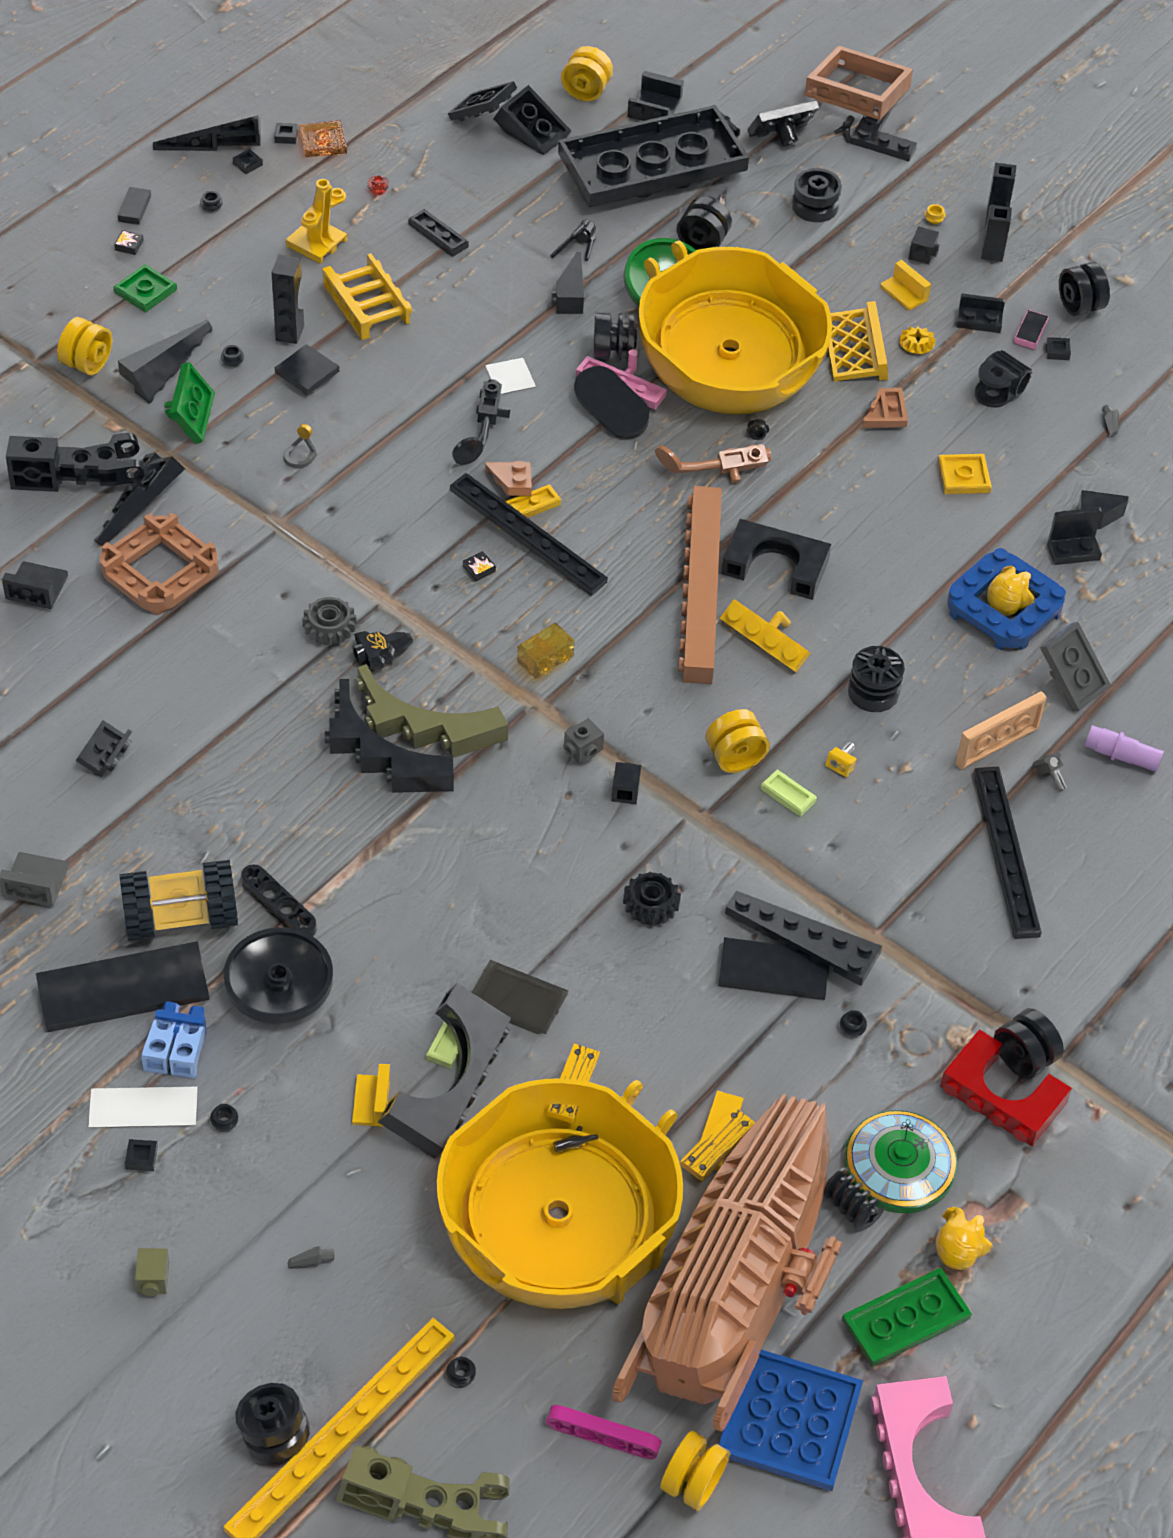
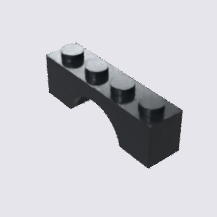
M279 254L271 272L275 340L298 344L304 328V309L298 308V292L302 277L301 258Z

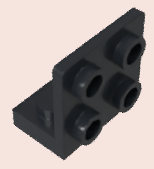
M1100 507L1055 512L1047 542L1054 565L1098 561L1101 559L1102 553L1095 537L1102 513Z
M23 561L16 575L5 572L2 578L5 599L52 609L68 577V571Z

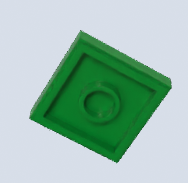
M144 264L113 286L114 293L146 313L177 291V284Z

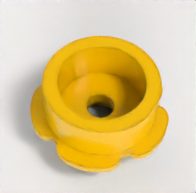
M938 204L928 206L924 213L926 220L932 224L942 222L946 216L944 208Z

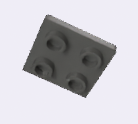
M19 852L11 871L1 870L0 872L2 897L54 906L69 868V862Z

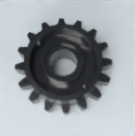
M640 873L635 879H630L629 886H625L623 904L626 905V913H631L633 920L636 919L643 925L655 926L660 923L665 924L668 918H674L675 911H679L681 893H678V885H673L672 878H667L662 873Z

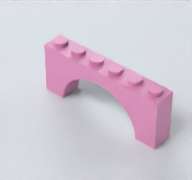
M946 1376L878 1384L874 1396L870 1397L872 1414H877L879 1424L876 1425L877 1438L879 1442L884 1444L883 1464L885 1470H890L892 1480H889V1491L891 1498H896L898 1508L895 1509L897 1526L903 1528L904 1537L902 1538H986L980 1516L959 1515L939 1505L924 1490L913 1466L912 1444L916 1436L931 1422L949 1417L953 1401Z

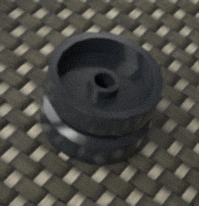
M811 168L799 173L795 179L792 209L795 214L803 220L810 222L831 220L839 210V198L842 189L841 180L833 172L822 168Z
M698 197L692 200L677 223L676 232L681 242L690 245L695 250L719 247L732 226V218L727 208L719 201L709 197Z
M1095 261L1081 264L1079 267L1074 266L1063 269L1060 273L1058 280L1060 298L1069 314L1078 316L1089 311L1106 308L1110 299V286L1106 273L1100 264Z
M1027 1008L1013 1017L1012 1021H1008L995 1030L994 1038L1002 1043L999 1056L1015 1074L1022 1078L1031 1079L1045 1070V1066L1048 1067L1063 1056L1064 1046L1058 1030L1043 1013L1036 1009Z
M268 1383L259 1385L240 1400L235 1412L236 1424L243 1436L248 1451L252 1457L261 1462L278 1463L286 1461L298 1454L308 1441L310 1435L309 1420L298 1395L293 1388L285 1384Z

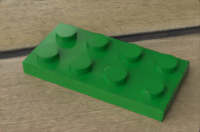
M940 1267L844 1313L841 1320L871 1367H874L971 1319L972 1313Z

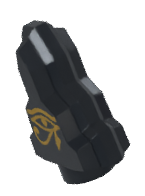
M362 631L354 634L357 644L353 645L352 649L356 662L358 664L366 663L372 672L383 668L384 663L392 660L395 653L405 650L413 643V638L410 633L394 632L386 635L382 632L369 633L368 631Z

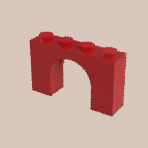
M979 1029L943 1072L940 1087L948 1095L956 1097L967 1104L971 1110L989 1118L994 1125L1012 1133L1017 1140L1033 1147L1067 1104L1072 1088L1048 1073L1036 1090L1024 1099L1008 1100L995 1095L987 1087L983 1076L998 1059L1002 1043Z

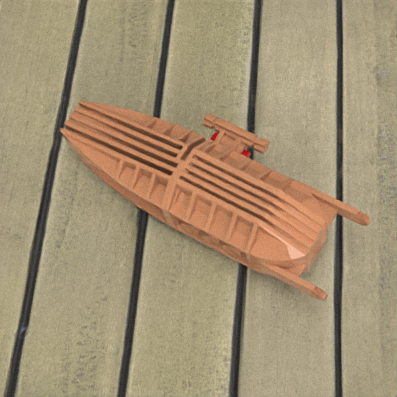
M783 1094L757 1120L725 1160L697 1205L644 1311L643 1328L614 1384L612 1396L614 1401L622 1403L626 1395H628L639 1371L652 1375L653 1381L661 1393H668V1395H675L682 1399L686 1398L689 1401H696L703 1405L721 1398L714 1415L713 1428L714 1430L724 1431L786 1296L794 1297V1295H800L795 1304V1309L801 1310L803 1315L812 1313L816 1299H818L835 1263L836 1255L838 1256L842 1247V1242L837 1241L836 1237L831 1236L830 1239L826 1238L821 1249L822 1252L820 1251L817 1259L815 1253L808 1249L822 1204L829 1163L830 1136L826 1105L824 1103L818 1106L815 1101L807 1102V1099L797 1101V1098L791 1096L787 1102V1096Z

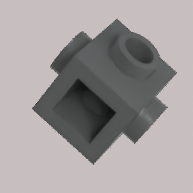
M589 718L577 725L570 726L564 733L563 748L566 754L573 757L579 764L586 759L595 757L598 752L603 750L604 733Z

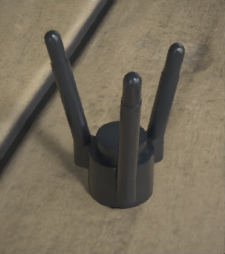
M587 219L583 220L550 257L554 258L576 238L580 242H589L585 255V261H588L593 243L596 240L594 235L596 227L594 223Z

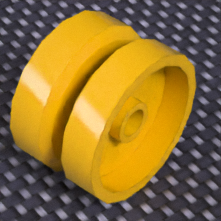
M591 46L579 47L573 52L561 72L562 85L568 94L574 98L585 102L594 101L601 96L611 79L613 65L609 57L598 48Z
M81 317L72 319L61 333L57 348L58 360L61 364L77 368L78 371L93 376L104 367L112 349L113 338L111 331L106 327L93 324L91 321Z
M746 709L734 710L718 717L710 724L705 734V740L720 768L728 773H738L757 765L765 758L770 748V742L761 729L754 713Z
M692 1430L682 1440L670 1460L662 1478L660 1489L673 1498L684 1491V1504L698 1512L707 1503L719 1483L729 1461L730 1451L718 1444L711 1446L706 1451V1437Z

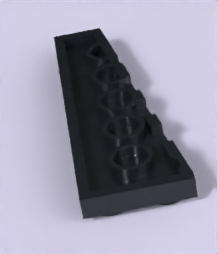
M739 891L734 893L726 905V915L754 930L760 931L763 935L773 940L780 939L788 943V948L795 952L801 950L811 956L810 960L818 964L821 961L833 967V972L860 986L863 985L882 951V946Z

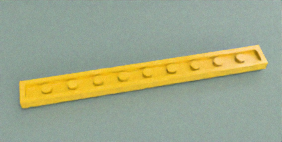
M432 1318L298 1454L293 1456L223 1526L224 1532L231 1538H259L455 1341V1335L436 1319Z

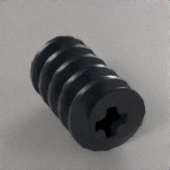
M843 1167L827 1181L824 1195L826 1198L831 1199V1203L834 1206L839 1207V1211L846 1215L849 1222L854 1223V1227L857 1230L861 1231L872 1226L880 1218L885 1208L882 1207L876 1210L875 1208L879 1203L878 1199L876 1198L868 1202L867 1200L871 1196V1192L868 1190L861 1194L860 1192L864 1185L858 1183L853 1186L852 1184L856 1180V1176L853 1174L845 1178L849 1169Z

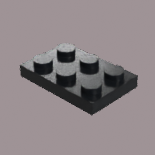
M511 81L472 92L448 113L451 121L457 119L463 121L472 115L478 117L486 111L493 113L500 108L499 104L512 98L511 94L518 88L515 82Z

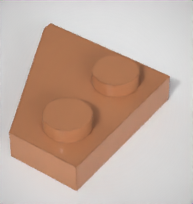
M902 388L879 389L875 400L870 406L869 413L864 417L863 428L907 427L908 418Z
M485 462V472L494 475L495 483L501 486L507 495L532 496L530 462Z

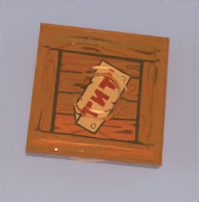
M341 120L299 124V133L305 158L347 153Z

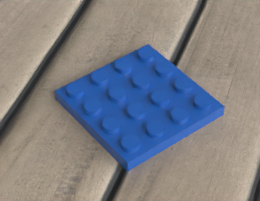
M761 1349L748 1382L728 1424L725 1426L719 1445L730 1451V1460L833 1491L863 1380Z

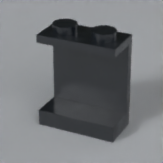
M644 70L641 79V89L636 99L629 98L627 117L646 121L673 115L683 96L684 81Z

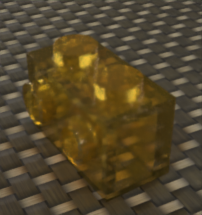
M555 622L517 646V662L535 679H538L544 674H549L561 663L568 662L574 656L575 640Z

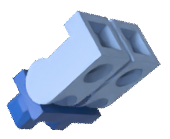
M166 1002L162 1010H156L155 1019L141 1054L143 1071L168 1075L170 1068L171 1075L196 1078L197 1064L207 1033L205 1009L203 1007H190L189 1014L180 1013V1005L174 1002Z

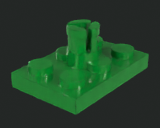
M187 362L181 365L173 400L165 402L164 407L170 408L165 410L167 417L176 421L185 434L195 444L204 441L215 392L193 365Z

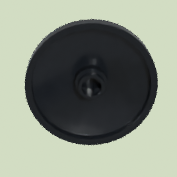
M284 927L260 930L241 940L230 952L224 967L225 990L232 1004L251 1019L270 1024L298 1021L315 1012L329 996L333 985L332 960L323 944L308 933Z

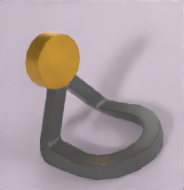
M301 424L297 428V434L300 437L284 453L285 463L294 468L308 466L317 456V451L309 439L313 431L306 424ZM304 439L310 449L307 458L299 462L291 460L289 458L290 453Z

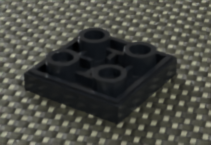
M307 344L274 367L275 374L307 395L340 372L339 365Z

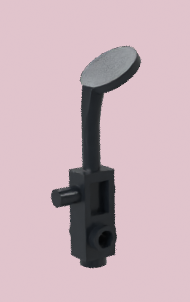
M490 379L484 381L483 389H480L479 398L481 400L480 405L477 404L476 414H478L477 422L481 423L478 438H465L452 451V458L459 465L470 464L481 455L488 439L490 424L495 425L497 417L510 418L511 409L499 408L502 384L497 380Z

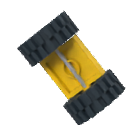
M230 860L203 863V872L201 869L149 876L151 898L146 871L119 874L128 941L155 937L151 909H153L155 930L209 923V917L211 929L238 926Z

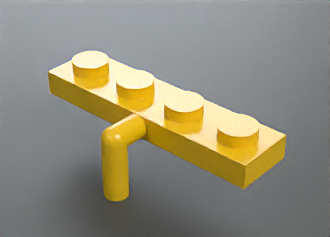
M733 599L720 617L727 625L795 673L798 672L811 654L807 649L777 629L780 624L785 628L791 624L789 618L781 611L776 612L768 623Z

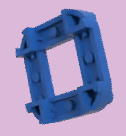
M997 548L994 552L981 558L951 585L947 604L950 609L949 615L955 621L962 617L995 640L994 647L1003 650V647H1019L1020 650L1028 647L1029 640L1053 618L1057 620L1060 617L1066 590L1019 557L1008 553L1003 548ZM1007 566L1015 567L1016 574L1021 572L1031 574L1028 589L1036 598L1034 600L1035 603L1027 606L1013 620H1010L977 598L979 594L989 587L992 580L1001 573L1002 569Z

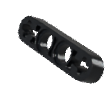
M255 864L248 865L242 870L241 876L244 888L286 928L297 929L311 936L316 934V918L266 870ZM267 890H275L278 893L273 898L263 895ZM284 906H292L295 909L290 914H284L280 911Z

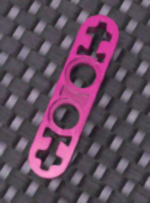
M552 1405L545 1421L549 1427L559 1432L645 1459H655L661 1446V1440L653 1434L561 1405Z

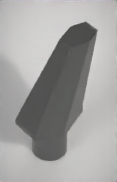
M1105 405L1102 407V412L1105 414L1104 420L1112 438L1118 433L1119 412L1117 409L1113 410L1110 405Z
M320 1246L313 1247L288 1260V1268L318 1265L321 1261H333L334 1250L321 1249Z

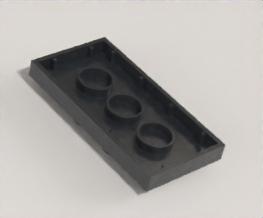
M716 105L559 140L558 154L589 207L632 197L644 198L654 192L671 188H686L692 183L748 171L749 156Z

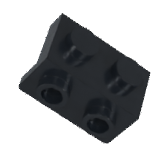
M102 720L75 761L99 777H102L107 770L112 772L119 762V759L116 758L119 752L124 754L132 741L128 738L133 731L128 728L124 734Z

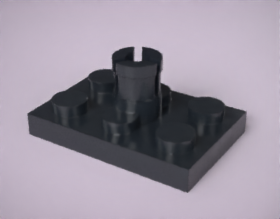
M817 100L758 114L747 129L749 136L757 135V137H764L769 132L776 131L780 134L783 146L791 145L790 141L796 143L799 138L795 128L798 129L806 126L808 121L814 117V114L819 109Z

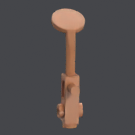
M753 444L738 449L729 448L720 451L717 459L700 462H680L678 457L663 445H659L655 449V454L659 461L673 473H689L720 468L721 474L730 473L732 483L741 481L739 471L765 467L771 461L770 449L765 448L764 444Z

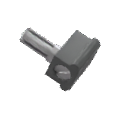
M1059 752L1034 761L1032 765L1036 767L1039 775L1050 773L1058 790H1063L1067 787L1059 770L1060 767L1064 766Z

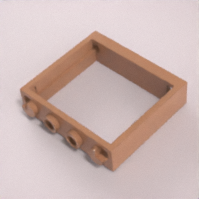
M838 45L807 77L805 96L881 120L911 87L913 69ZM837 67H841L891 83V85L881 96L826 78Z

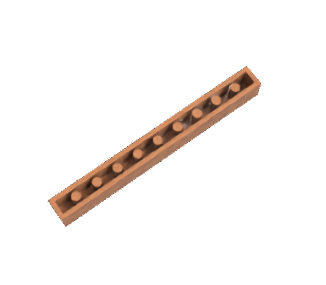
M694 486L693 495H688L687 509L692 511L691 513L687 512L686 527H691V530H686L685 544H690V548L685 547L684 562H689V565H684L683 580H688V583H683L682 598H687V602L682 601L681 616H686V620H681L680 634L685 635V639L680 638L679 653H684V657H679L678 672H683V682L712 684L722 497V488Z

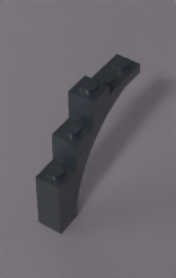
M339 679V689H334L335 704H340V708L335 709V718H329V728H325V744H330V754L355 753L356 763H361V773H387V783L392 782V793L454 791L453 756L430 755L410 751L376 734L359 717L352 705L349 679Z

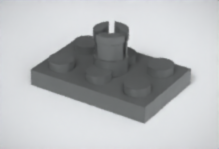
M1079 622L1071 623L1040 647L1049 664V668L1052 670L1049 671L1050 675L1057 680L1073 711L1081 710L1111 686Z

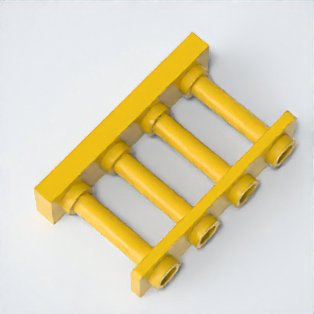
M367 254V266L340 275L335 273L331 266L322 268L323 286L361 340L370 338V328L373 324L400 316L405 324L410 323V314H412L410 303L404 300L400 289L394 286L390 275L384 272L380 261L376 260L372 254ZM369 274L373 278V281L352 288L345 287L343 284ZM378 288L383 292L382 295L361 302L353 299L354 296ZM390 302L393 306L392 309L371 316L363 313V310Z

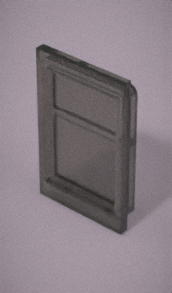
M490 960L471 992L511 1018L509 1023L536 1034H547L569 990Z

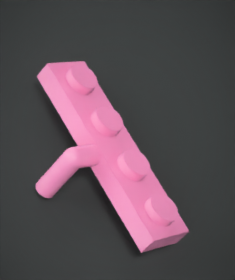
M635 349L629 351L628 367L625 371L589 356L576 369V376L592 366H604L613 370L644 400L648 407L655 410L667 395V389L634 376L637 370L638 351Z

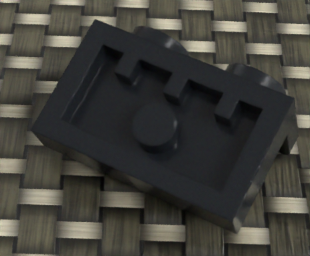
M962 293L956 328L1001 333L1005 299Z

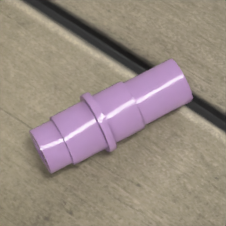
M1093 725L1084 745L1095 750V752L1111 757L1110 760L1112 761L1117 759L1154 772L1157 771L1164 753L1162 750L1125 736L1124 732L1119 734Z

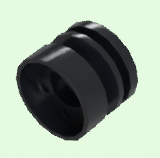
M595 312L594 359L609 361L611 351H616L617 360L621 361L622 351H626V360L628 361L629 351L632 349L636 350L637 326L634 314L628 313L627 324H623V313H619L617 323H612L610 313Z
M869 646L861 649L855 655L848 685V694L853 704L869 712H883L897 704L905 671L904 661L900 655L892 649L883 646Z

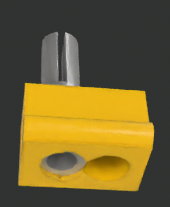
M848 742L842 749L835 747L828 753L825 766L847 778L854 770L857 758L850 755L855 749V745Z

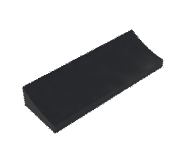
M198 941L36 973L47 1033L162 1010L166 1002H174L182 1006L210 1000Z

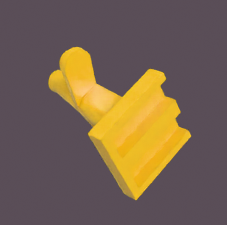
M319 179L316 182L313 204L302 216V226L286 239V246L321 264L323 263V257L327 253L332 255L337 250L339 242L345 243L347 241V233L329 225L330 209L343 203L346 199V193L343 189H332V185L326 179Z

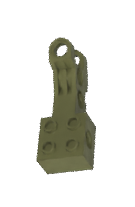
M355 1445L335 1501L393 1522L394 1517L401 1519L403 1513L419 1519L418 1526L430 1529L432 1524L448 1530L447 1537L507 1538V1521L503 1523L500 1521L483 1520V1516H478L479 1498L503 1499L509 1496L510 1478L508 1476L482 1472L474 1484L438 1483L411 1473L413 1466L407 1465V1462L401 1458H388L378 1454L371 1447ZM426 1499H435L440 1506L432 1507L428 1505ZM456 1502H466L470 1509H460Z

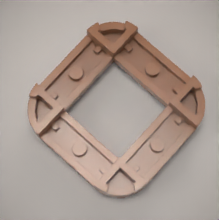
M152 513L144 516V524L114 545L106 542L101 548L100 568L103 577L141 608L150 611L154 615H160L165 610L176 606L213 579L219 572L215 545L212 542L205 544L179 524L178 516L170 513L169 516H153ZM161 542L189 563L162 584L157 580L153 583L130 566L132 562Z

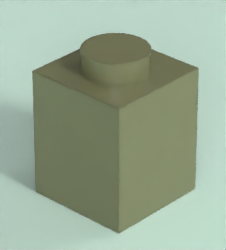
M138 1248L135 1273L137 1293L146 1296L167 1294L170 1263L168 1249Z

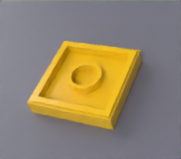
M985 454L938 456L944 494L991 493L992 487Z

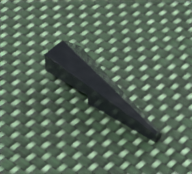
M257 115L153 142V150L217 151L218 146H261L260 117Z
M156 452L146 454L142 459L145 462V476L139 482L130 483L126 486L112 509L115 515L110 521H105L103 531L94 541L102 546L109 542L186 468L173 456L161 458Z

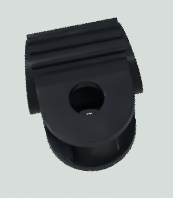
M1003 350L992 353L979 367L978 376L980 381L975 387V398L979 403L987 407L997 408L1006 405L1014 397H1019L1024 392L1033 373L1031 372L1032 369ZM995 390L999 395L990 396L987 394V391Z

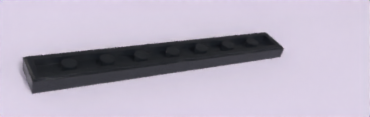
M464 473L450 485L452 493L590 596L607 583V576L468 473Z
M1000 767L975 768L973 774L1014 939L1038 938L1041 936L1042 931Z

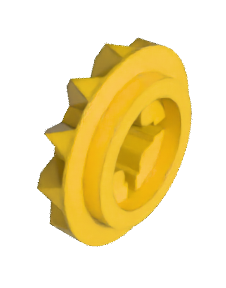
M909 326L907 330H902L899 341L906 351L914 354H925L934 348L936 339L933 332H928L927 328L920 329L919 326L916 328ZM915 337H919V343H917Z

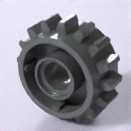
M324 597L317 599L312 604H309L308 610H304L302 621L305 634H310L311 640H315L319 644L335 645L342 643L350 638V632H355L356 615H354V608H349L348 602H344L340 598Z

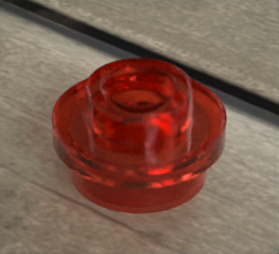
M375 175L368 179L367 186L372 194L382 195L387 191L389 181L381 175Z

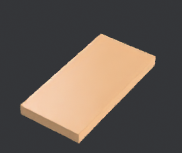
M1040 691L962 732L955 762L960 770L1038 730L1046 703V695Z

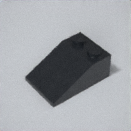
M527 85L502 105L493 118L509 136L542 155L546 154L559 143V140L564 139L572 132L530 85Z

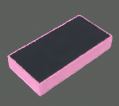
M1028 310L1015 336L1014 343L1035 350L1047 325L1049 316Z

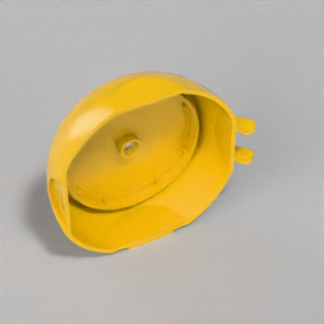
M676 241L671 245L677 263L663 272H660L659 265L655 259L648 258L644 261V267L650 280L643 290L639 305V330L642 345L648 361L657 376L681 399L694 406L716 413L739 415L761 412L791 398L809 382L818 370L827 352L832 333V319L829 306L826 301L817 295V289L784 262L779 264L767 253L740 247L705 248L696 250L688 255L687 249L681 241ZM731 347L736 349V351L730 352L724 348Z
M541 1079L507 1088L449 1137L441 1155L437 1175L438 1205L443 1225L455 1251L467 1267L486 1285L508 1298L527 1305L549 1309H571L593 1305L607 1299L620 1304L624 1300L625 1293L652 1269L657 1270L662 1266L664 1248L671 1239L679 1219L683 1200L682 1170L674 1146L670 1139L665 1136L677 1119V1113L672 1109L668 1110L662 1115L656 1127L631 1106L643 1089V1084L638 1080L633 1081L626 1088L622 1097L605 1086L576 1079ZM549 1105L579 1106L574 1124L547 1116ZM581 1126L583 1128L582 1131H576L577 1127ZM598 1135L597 1140L582 1144V1148H571L556 1153L553 1147V1142L570 1136ZM560 1207L565 1209L568 1214L562 1219H556L551 1217L548 1212L553 1208Z

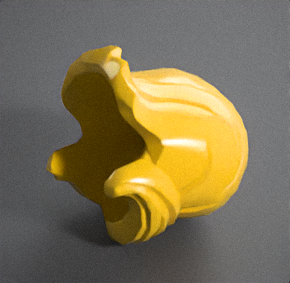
M1004 567L988 587L987 600L989 606L1004 616H1011L1018 610L1025 609L1027 606L1035 603L1034 596L1028 589L1031 574L1028 572L1016 574L1015 567Z
M958 1207L947 1208L942 1214V1217L947 1222L937 1234L936 1249L940 1260L946 1266L956 1270L968 1269L976 1262L977 1258L986 1255L993 1248L992 1243L984 1237L983 1216L977 1215L968 1221L963 1210Z

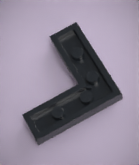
M891 109L881 120L863 115L851 136L850 144L905 161L911 160L916 150L917 142L880 132L891 113Z

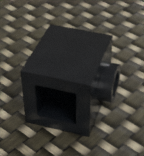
M918 226L911 242L908 259L929 265L932 257H936L939 251L940 244H937L939 232Z

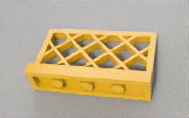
M876 301L867 302V308L831 313L832 321L838 320L841 322L837 327L832 325V333L828 345L834 382L877 375L879 376V381L888 380L887 359ZM864 316V319L859 324L852 321L853 318ZM846 325L854 328L850 333L842 330ZM859 331L866 334L862 339L855 336ZM837 334L844 337L840 342L833 340ZM849 340L856 343L852 349L845 346ZM861 347L869 350L865 355L857 352ZM839 350L847 353L843 358L835 355ZM852 356L860 359L855 365L848 362ZM865 362L873 366V368L862 369L860 367ZM842 366L849 368L847 372L837 373V370Z

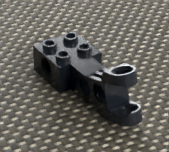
M132 433L113 434L109 443L84 448L59 447L58 438L10 436L5 457L11 490L58 492L62 481H76V485H86V482H100V486H116L139 482L145 476L142 461L135 459L121 461V459L133 457L139 452L140 447L137 436ZM124 443H132L130 447H121ZM130 468L138 469L133 473L126 472Z

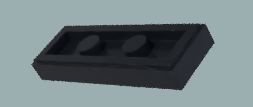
M425 209L408 218V224L452 257L469 247L468 240Z

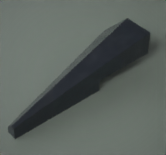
M208 320L203 321L118 360L119 374L134 385L137 395L150 404L154 400V395L159 390H163L165 382L170 376L174 377L181 368V365L190 358L192 350L196 346L201 345L203 337L208 332H212L210 322Z

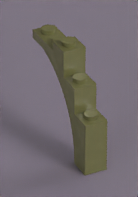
M367 664L357 667L358 678H355V685L359 693L363 692L367 707V717L364 718V722L382 738L402 732L405 740H410L414 749L440 741L442 748L448 750L453 758L508 740V723L498 706L471 713H441L418 708L401 701L385 691L376 683Z

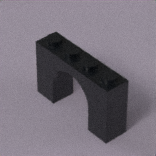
M995 162L987 201L981 259L1003 262L1011 223L1012 208L1010 203L1017 165Z
M740 519L723 557L721 574L744 581L750 565L756 557L765 553L783 554L789 557L797 566L792 577L790 594L813 600L829 561L831 544Z

